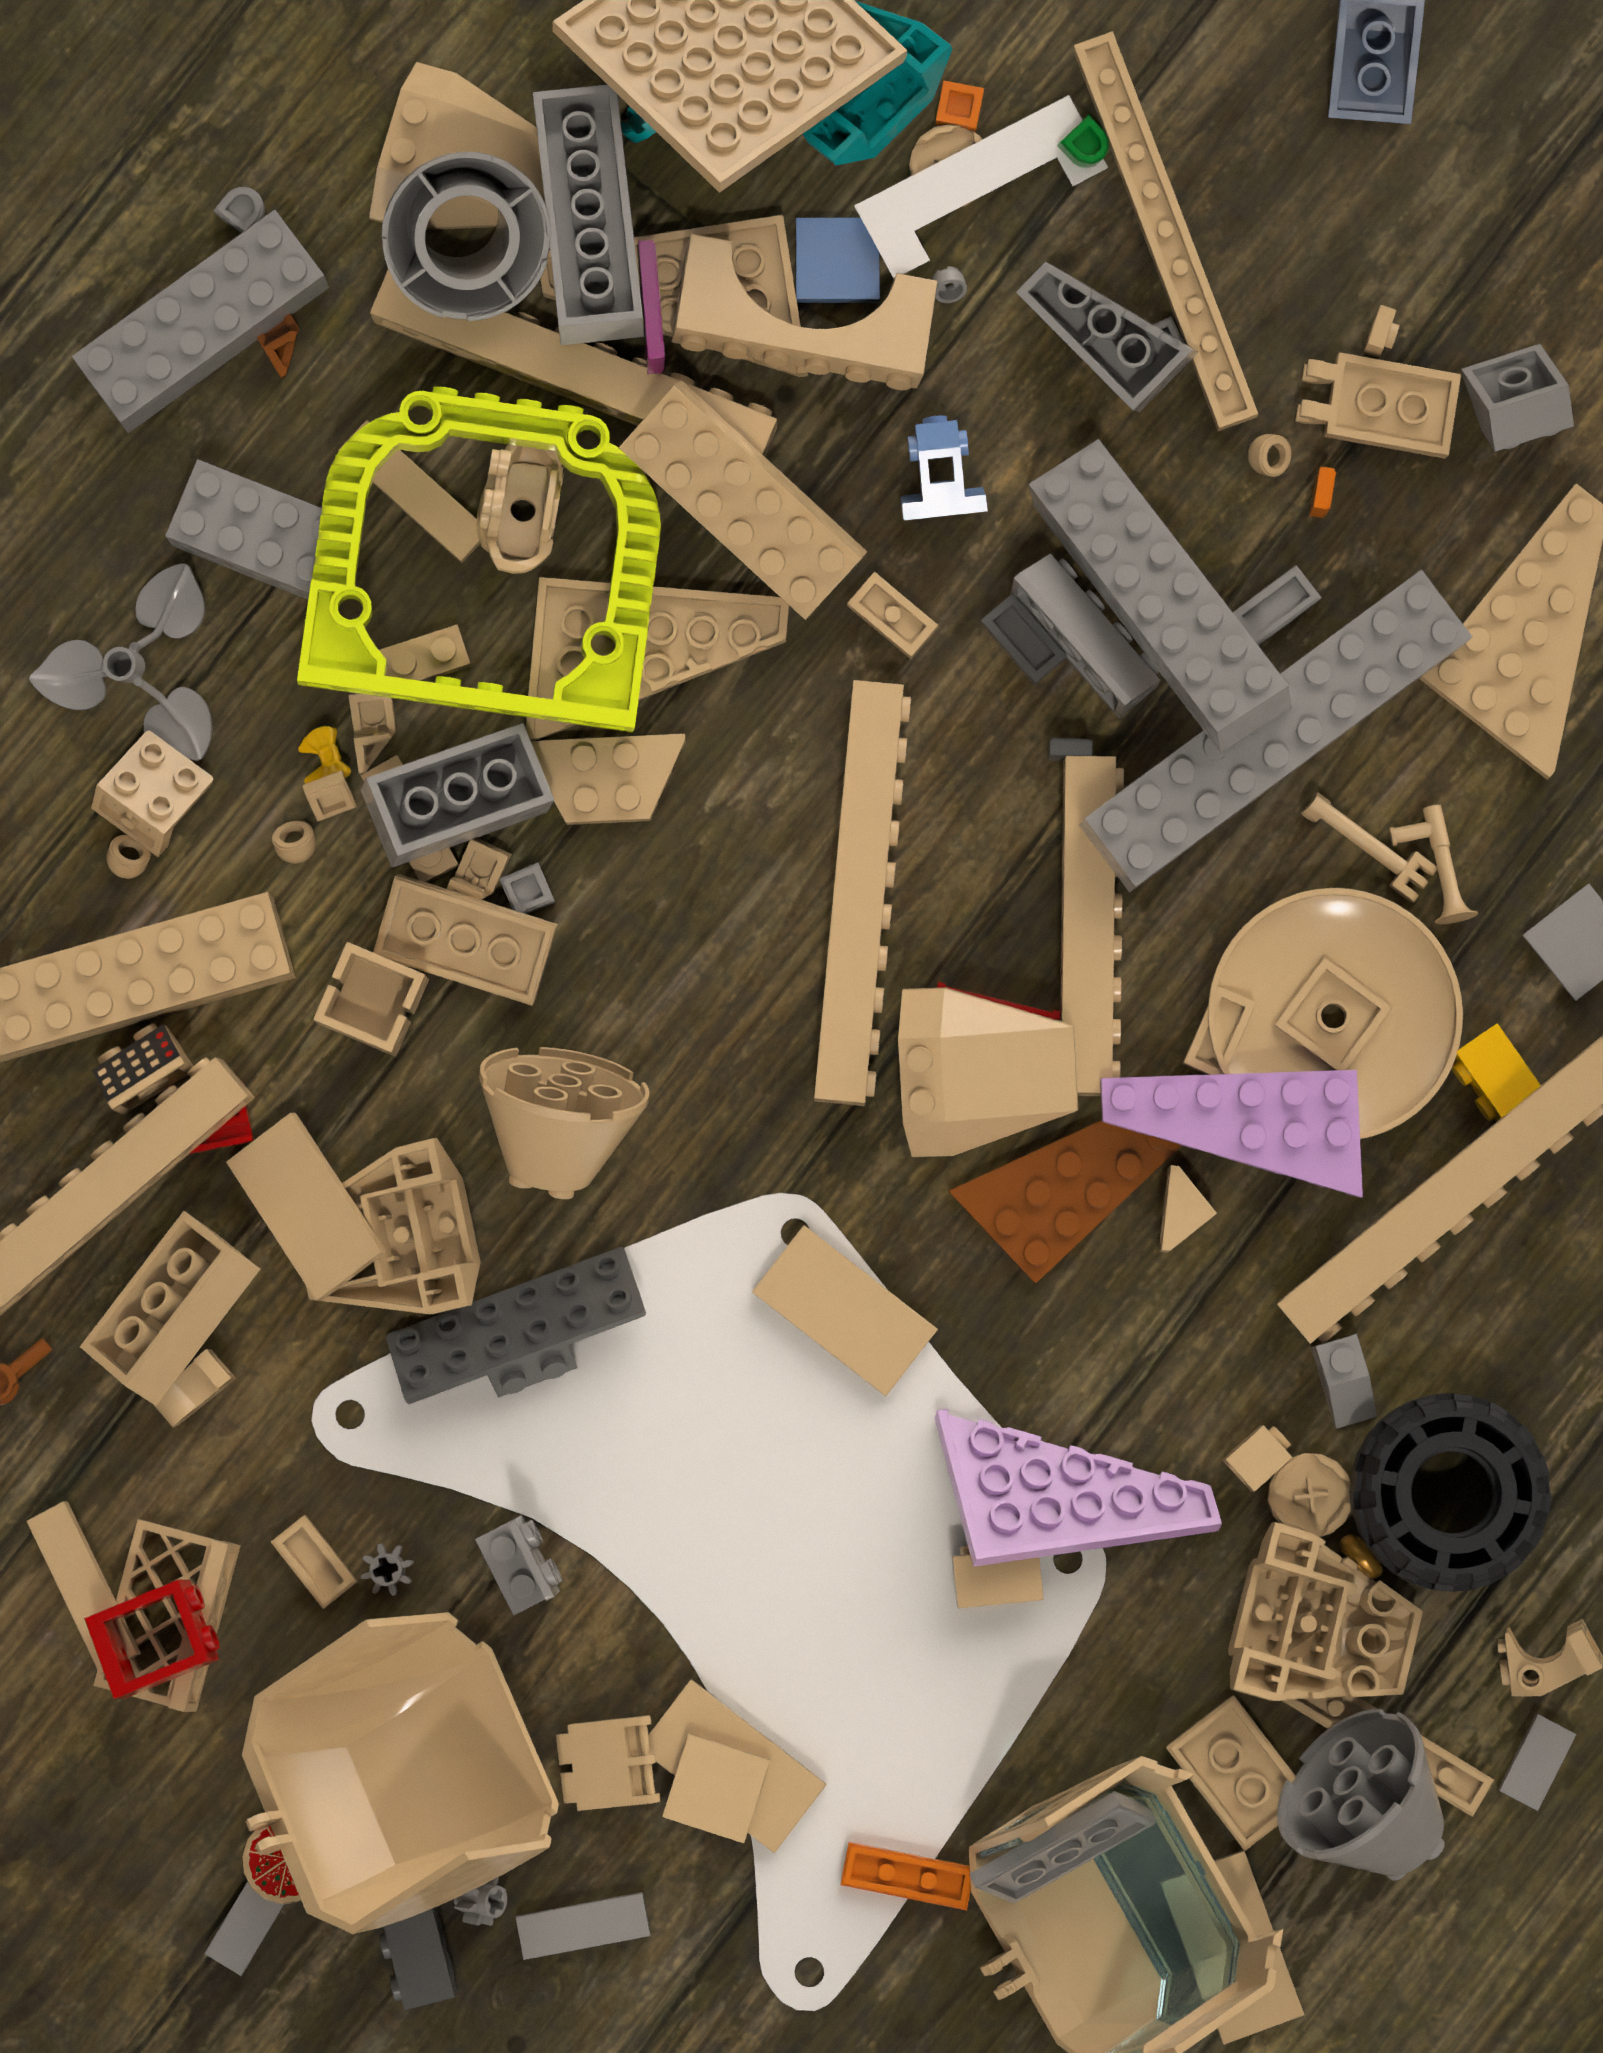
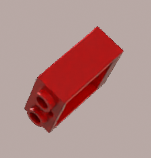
M178 1579L84 1618L113 1699H126L219 1660L216 1650L220 1649L218 1636L211 1625H206L201 1611L205 1608L202 1593L197 1585L191 1584L190 1580ZM174 1597L194 1655L136 1678L115 1620Z

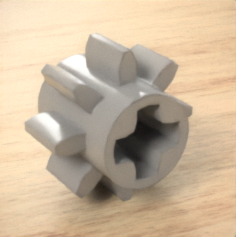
M383 1543L378 1544L379 1556L373 1558L372 1556L365 1555L363 1557V1560L370 1564L369 1572L361 1575V1579L372 1578L376 1583L372 1591L374 1594H377L382 1589V1586H388L391 1595H397L396 1583L401 1581L410 1584L412 1582L410 1577L404 1574L405 1567L413 1565L414 1561H403L399 1557L402 1552V1546L400 1545L392 1553H387ZM384 1557L387 1558L389 1563H396L398 1566V1571L392 1573L393 1581L391 1582L388 1581L386 1576H379L377 1573V1568L383 1566L382 1559Z
M499 1877L454 1899L455 1909L465 1912L462 1922L478 1926L480 1924L491 1926L493 1925V1918H498L503 1914L507 1905V1893L505 1888L497 1885Z

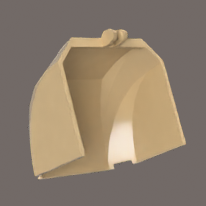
M449 1612L367 1619L254 1696L242 1757L265 1813H260L247 1819L246 1824L250 1832L271 1826L275 1837L264 1838L256 1844L258 1854H271L281 1849L306 1913L351 1934L381 1928L444 1904L507 1873L545 1851L551 1844L552 1838L547 1833L551 1816L557 1813L559 1803L492 1648L482 1641L476 1645L455 1627L458 1620Z

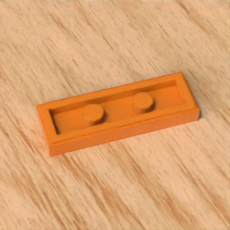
M849 1841L840 1885L967 1910L971 1892L970 1866Z

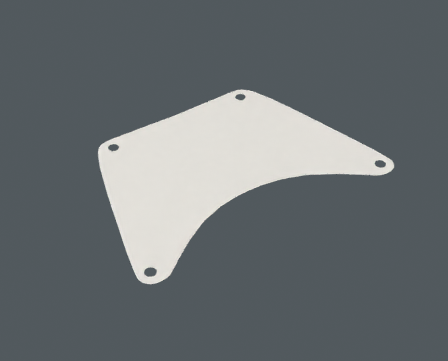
M776 1193L763 1195L705 1214L624 1248L646 1310V1315L569 1344L578 1368L568 1371L558 1378L547 1379L528 1386L518 1393L507 1394L498 1398L488 1376H484L415 1403L407 1404L404 1400L390 1353L324 1389L314 1402L311 1421L317 1438L340 1461L352 1466L453 1489L528 1516L593 1555L624 1582L659 1618L690 1660L710 1694L827 1784L775 1853L751 1836L754 1852L758 1911L759 1961L762 1975L781 2002L795 2010L816 2011L827 2006L840 1993L879 1942L907 1901V1898L840 1885L848 1842L934 1859L937 1857L1014 1743L1073 1649L1100 1598L1105 1583L1106 1556L1103 1548L1080 1551L1083 1559L1081 1567L1071 1574H1065L1056 1569L1053 1562L1054 1555L1039 1557L1044 1600L957 1608L952 1556L961 1555L960 1547L968 1546L938 1434L935 1415L937 1410L947 1409L949 1410V1415L973 1422H978V1419L992 1422L999 1428L1001 1426L956 1377L929 1342L888 1395L884 1396L752 1293L788 1246L781 1238V1228L786 1221L795 1218L807 1223L812 1232L886 1288L838 1227L816 1203L801 1195ZM346 1400L357 1401L362 1405L365 1412L362 1424L355 1429L343 1428L336 1420L335 1413L337 1407ZM806 1957L816 1958L824 1967L823 1979L814 1987L802 1986L795 1977L797 1963Z

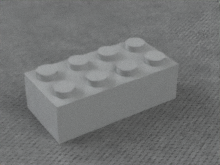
M197 459L165 536L173 547L308 599L322 508Z
M523 723L367 777L361 789L391 868L547 813L554 802L553 795Z

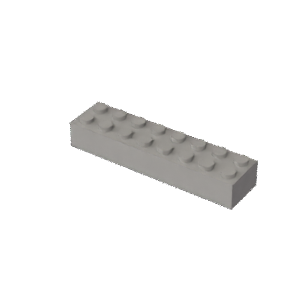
M1099 439L1029 483L1034 508L1220 753L1292 707L1287 682Z

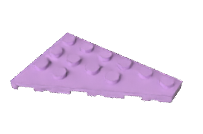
M947 1409L937 1410L935 1422L973 1567L1219 1531L1222 1525L1211 1485L1193 1480L1183 1481L1175 1475L1161 1472L1160 1475L1133 1468V1463L1103 1454H1090L1084 1449L1072 1445L1067 1449L1041 1441L1040 1436L1009 1427L999 1428L992 1422L978 1419V1422H973L949 1415V1410Z

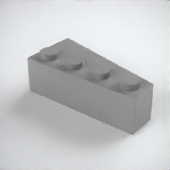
M1047 262L1016 292L1133 411L1141 412L1198 353V351Z

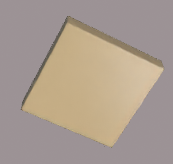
M689 1733L662 1817L744 1843L770 1759Z

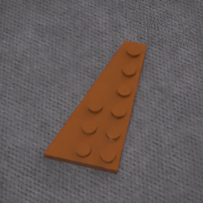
M1101 1120L951 1189L948 1193L1036 1284L1182 1145L1110 1125Z

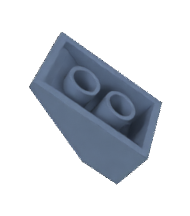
M1339 0L1329 118L1411 124L1425 0Z

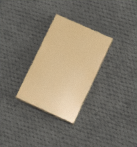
M1231 1695L1169 1743L1166 1749L1182 1770L1194 1773L1189 1779L1243 1850L1246 1851L1278 1826L1277 1809L1282 1788L1286 1780L1292 1783L1296 1776L1235 1696Z

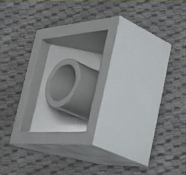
M1541 344L1461 369L1481 431L1495 452L1502 449H1511L1521 443L1542 436H1552L1561 430L1574 427L1569 385Z

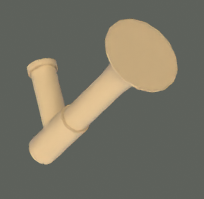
M1432 805L1423 809L1425 822L1397 828L1390 827L1389 833L1392 846L1397 845V843L1429 837L1431 849L1434 851L1444 900L1443 912L1435 923L1451 924L1477 916V911H1472L1465 905L1458 889L1441 805Z

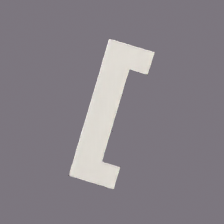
M1069 95L855 205L860 218L893 278H895L896 273L905 274L930 261L914 232L915 230L1056 157L1072 186L1108 168L1104 159L1094 167H1079L1058 148L1059 142L1083 121Z

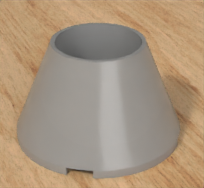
M468 151L449 153L433 158L413 170L400 183L388 203L382 225V247L387 267L393 280L406 297L433 315L441 318L444 316L454 319H467V321H477L497 316L517 305L533 290L547 265L551 224L546 205L530 179L518 168L501 158L485 153ZM460 196H476L491 202L497 207L498 223L490 241L476 253L464 257H449L435 252L426 245L425 231L428 221L434 211L446 201Z

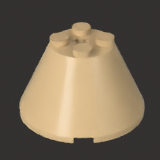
M540 1047L538 1055H518V1048L502 1050L489 1055L481 1063L479 1080L504 1161L510 1174L509 1183L518 1188L535 1187L549 1190V1195L554 1198H573L574 1191L581 1190L592 1182L648 1104L649 1088L646 1083L642 1082L640 1087L632 1080L634 1072L601 1057L572 1050Z

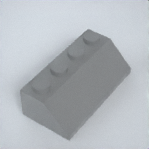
M1050 553L1014 577L1011 594L1013 593L1067 655L1068 661L1120 719L1158 687L1160 679L1156 675L1159 671L1145 653L1139 656L1129 643L1132 641V638L1127 630L1117 621L1111 624L1104 616L1102 611L1105 607L1100 599L1091 590L1084 593L1074 580L1078 576L1073 568L1063 558L1057 561Z

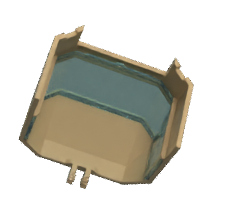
M1140 1756L1114 1766L1030 1807L969 1846L971 1873L1024 1842L1032 1841L1061 1821L1114 1791L1151 1808L1156 1819L1153 1826L1016 1903L975 1888L970 1877L971 1893L1005 1951L980 1967L984 1976L994 1975L1011 1962L1018 1976L997 1986V1989L993 1991L998 2000H1001L1024 1986L1056 2044L1068 2053H1183L1274 1990L1277 1971L1273 1970L1276 1948L1281 1947L1283 1929L1260 1936L1255 1934L1171 1786L1187 1780L1194 1773L1182 1769L1173 1770L1158 1765V1761Z

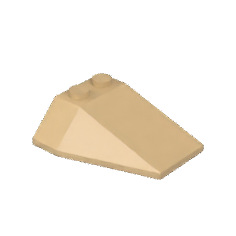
M416 62L400 90L379 159L369 216L370 220L383 223L384 215L393 193L413 170L433 158L455 152H480L509 162L530 179L545 203L537 127L457 73ZM455 197L446 201L434 211L428 221L426 230L497 227L498 209L494 204L480 197Z
M949 988L902 990L898 1034L902 1116L912 1157L954 1156L1078 1111L1074 1025Z
M437 1138L396 1147L342 1183L386 1250V1253L322 1301L423 1314H436L472 1305L481 1261L462 1176ZM307 1288L309 1300H315V1298Z

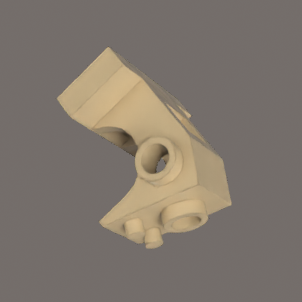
M1583 1619L1567 1626L1566 1641L1562 1649L1555 1655L1546 1658H1537L1527 1654L1519 1645L1510 1627L1506 1628L1505 1639H1498L1497 1642L1498 1652H1507L1508 1659L1500 1660L1501 1678L1503 1686L1511 1685L1512 1696H1543L1584 1674L1588 1676L1603 1668V1655ZM1534 1670L1539 1676L1531 1679L1526 1677L1524 1672Z

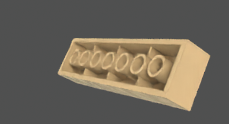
M268 892L0 968V1062L296 978L274 898Z

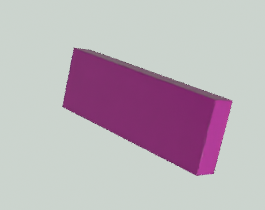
M653 240L638 241V269L647 374H662V371H664L665 353L656 246Z

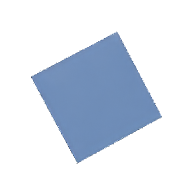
M796 218L797 303H879V251L861 218Z

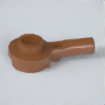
M43 1337L8 1366L3 1363L0 1364V1406L6 1405L16 1397L19 1390V1378L53 1350Z

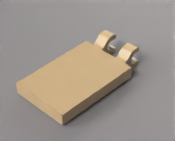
M1340 352L1336 355L1335 364L1309 359L1308 363L1304 364L1302 381L1311 384H1332L1329 404L1302 400L1301 405L1298 404L1295 422L1324 424L1323 437L1445 459L1449 456L1461 374Z

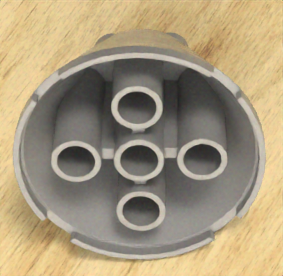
M1371 1709L1356 1713L1336 1723L1321 1734L1299 1758L1304 1764L1297 1773L1295 1780L1292 1783L1286 1780L1282 1788L1277 1809L1279 1831L1285 1842L1302 1856L1383 1874L1395 1881L1403 1878L1406 1873L1416 1869L1426 1860L1435 1859L1443 1851L1445 1842L1441 1837L1444 1830V1818L1423 1741L1417 1727L1405 1715L1399 1712L1397 1714H1388L1382 1709Z

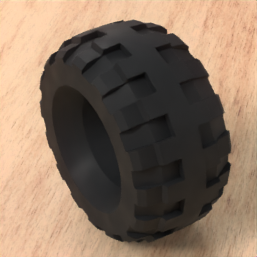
M1455 1393L1428 1395L1411 1400L1395 1408L1368 1433L1356 1454L1351 1470L1350 1505L1357 1530L1363 1542L1376 1559L1393 1574L1409 1583L1431 1590L1448 1592L1473 1590L1490 1585L1508 1576L1523 1564L1522 1562L1536 1548L1544 1533L1543 1529L1548 1513H1550L1552 1496L1550 1494L1548 1476L1550 1474L1545 1457L1539 1450L1535 1438L1524 1424L1520 1423L1507 1410L1490 1401L1471 1395ZM1454 1451L1472 1457L1483 1467L1491 1484V1501L1485 1516L1472 1528L1459 1533H1444L1427 1525L1416 1512L1412 1501V1483L1416 1472L1426 1460L1442 1452Z

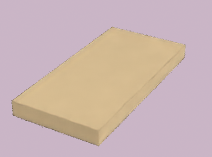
M397 874L393 881L373 953L408 967L533 1006L558 924Z
M289 1113L226 1162L316 1301L325 1299L386 1253L379 1239L296 1113Z
M805 1225L752 1291L753 1294L884 1396L888 1395L938 1330Z
M691 1679L649 1733L650 1754H655L656 1762L675 1776L688 1734L690 1733L770 1759L748 1833L775 1853L827 1784Z
M1242 1850L1214 1860L1255 1934L1260 1936L1273 1932L1274 1930L1245 1851ZM1184 1871L1165 1878L1163 1881L1208 2001L1225 1989L1231 1946L1189 1872ZM1280 1947L1276 1948L1273 1970L1277 1971L1274 1990L1217 2028L1224 2045L1304 2015Z

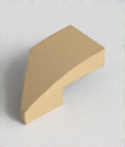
M358 693L348 695L359 774L365 773L397 731L392 698Z
M479 838L470 840L455 876L450 879L447 889L480 900L495 892L512 854Z

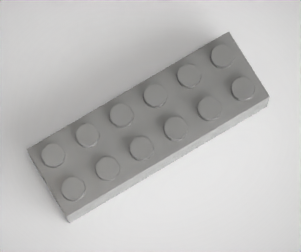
M608 85L533 92L544 198L551 224L550 252L561 345L644 337L643 313L617 93Z
M273 210L82 348L72 358L127 433H130L257 341L259 335L269 332L281 323L285 316L289 313L292 315L327 290L329 286L324 274L276 210Z

